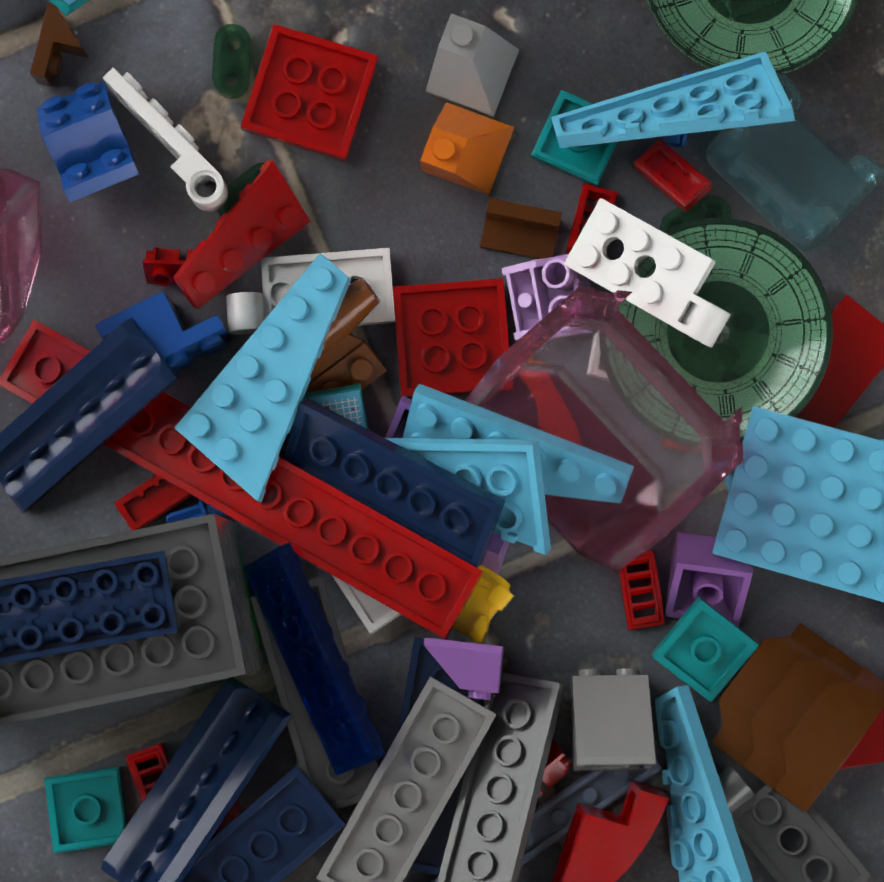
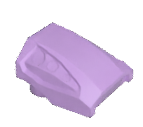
M569 254L536 259L501 268L503 276H506L516 326V333H513L514 340H526L565 330L593 326L595 307L590 280L564 265Z

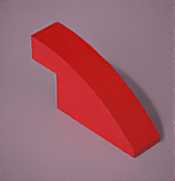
M632 780L620 815L577 803L551 882H616L630 868L646 847L660 822L669 798L659 787Z

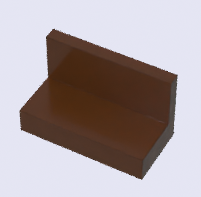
M489 198L480 248L533 259L553 257L562 212Z

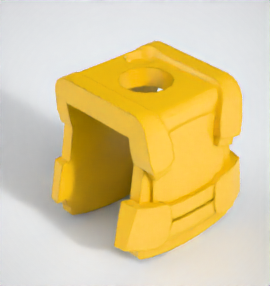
M480 565L478 569L482 570L484 574L453 629L471 637L474 642L482 644L488 632L491 619L498 610L501 612L504 610L514 595L509 590L511 585L504 578Z

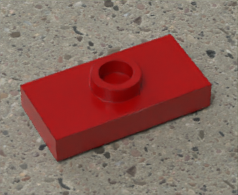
M660 139L633 163L634 169L684 212H688L712 189V182Z
M154 475L115 501L114 505L131 531L148 527L193 497V495L160 476Z

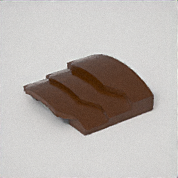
M800 623L791 636L764 639L719 698L723 727L711 743L801 812L805 813L884 708V681Z

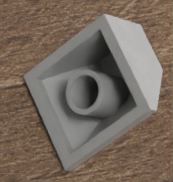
M451 13L436 52L426 93L494 118L519 49L487 26Z

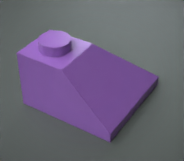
M677 532L670 563L664 616L680 619L698 596H700L739 627L753 568L747 563L712 554L716 540L715 537Z
M424 638L426 649L460 689L468 690V698L490 700L491 693L500 692L504 655L503 646Z

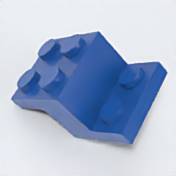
M104 81L97 84L94 82L86 83L77 88L75 93L63 98L61 96L49 98L42 103L41 107L36 108L42 139L58 169L63 191L69 203L139 175L131 144L115 112L110 93Z
M164 291L95 324L100 337L105 339L120 324L129 318H133L174 372H179L194 363L192 358L206 353L207 356H211L227 347L225 342L232 339L226 325L218 315L186 329L175 304Z

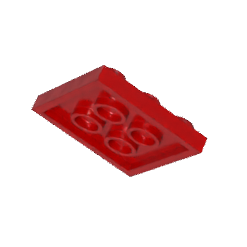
M273 24L240 126L241 130L346 162L379 60L378 55Z
M504 278L393 287L401 398L402 396L412 398L418 384L448 395L512 390Z

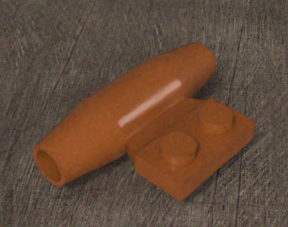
M363 278L349 284L336 319L332 322L323 343L325 346L320 358H317L310 375L311 381L307 388L309 392L361 383V389H363L387 371L385 364L364 339L350 334L380 303L374 290Z

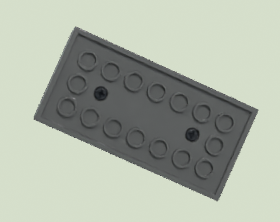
M209 514L0 558V580L165 551L178 632L0 664V726L264 670L262 650L250 599L251 595L236 523L217 514Z

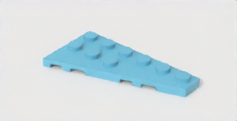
M766 51L551 117L560 148L795 121L791 103Z
M321 253L175 427L181 435L258 502H262L265 495V487L272 470H275L285 437L290 433L299 404L303 401L311 381L310 375L317 358H320L325 346L323 343L329 328L336 319L351 282V278Z
M418 384L414 391L403 438L538 440L545 495L621 503L634 469L633 465L422 384Z
M386 438L504 499L505 504L494 530V533L501 535L500 539L513 544L518 541L534 547L533 551L546 555L551 550L538 440Z
M689 686L675 687L655 699L659 745L666 750L667 770H662L663 785H669L671 805H666L672 866L678 870L679 882H753Z

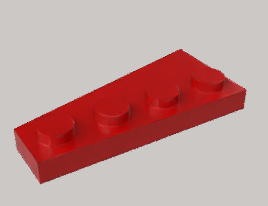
M266 160L259 169L260 173L251 184L246 185L238 195L240 198L230 211L221 216L215 224L217 227L206 241H201L173 276V279L193 308L199 309L311 222L273 160Z

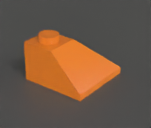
M446 102L431 130L421 156V171L489 196L515 127Z

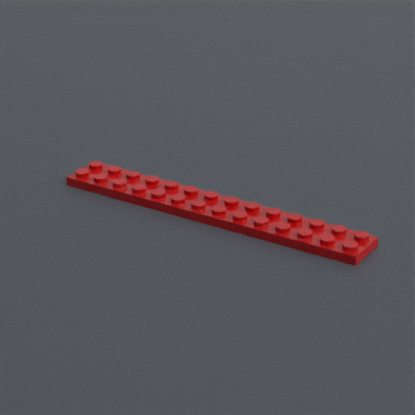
M33 320L1 375L0 386L33 404L84 358L90 350L42 323ZM165 392L161 393L104 443L105 446L446 640L484 574L482 570L280 457L275 470H272L262 502L256 501L175 429L176 425L191 407Z

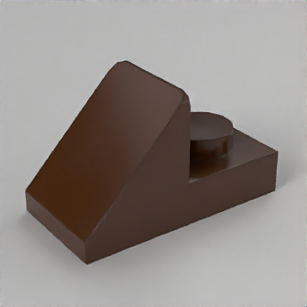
M48 3L30 74L38 84L52 86L54 76L58 77L62 70L63 56L60 55V52L88 58V55L57 7Z

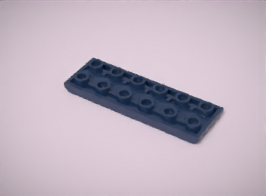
M129 318L120 324L0 432V483L22 513H26L179 379L178 375L133 318Z
M165 551L0 580V664L178 632Z
M233 677L227 679L105 856L101 870L118 882H182L293 715Z

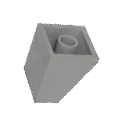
M623 668L617 669L616 675H601L600 669L579 670V676H572L570 691L573 771L649 770L654 766L656 759L648 675H639V669Z

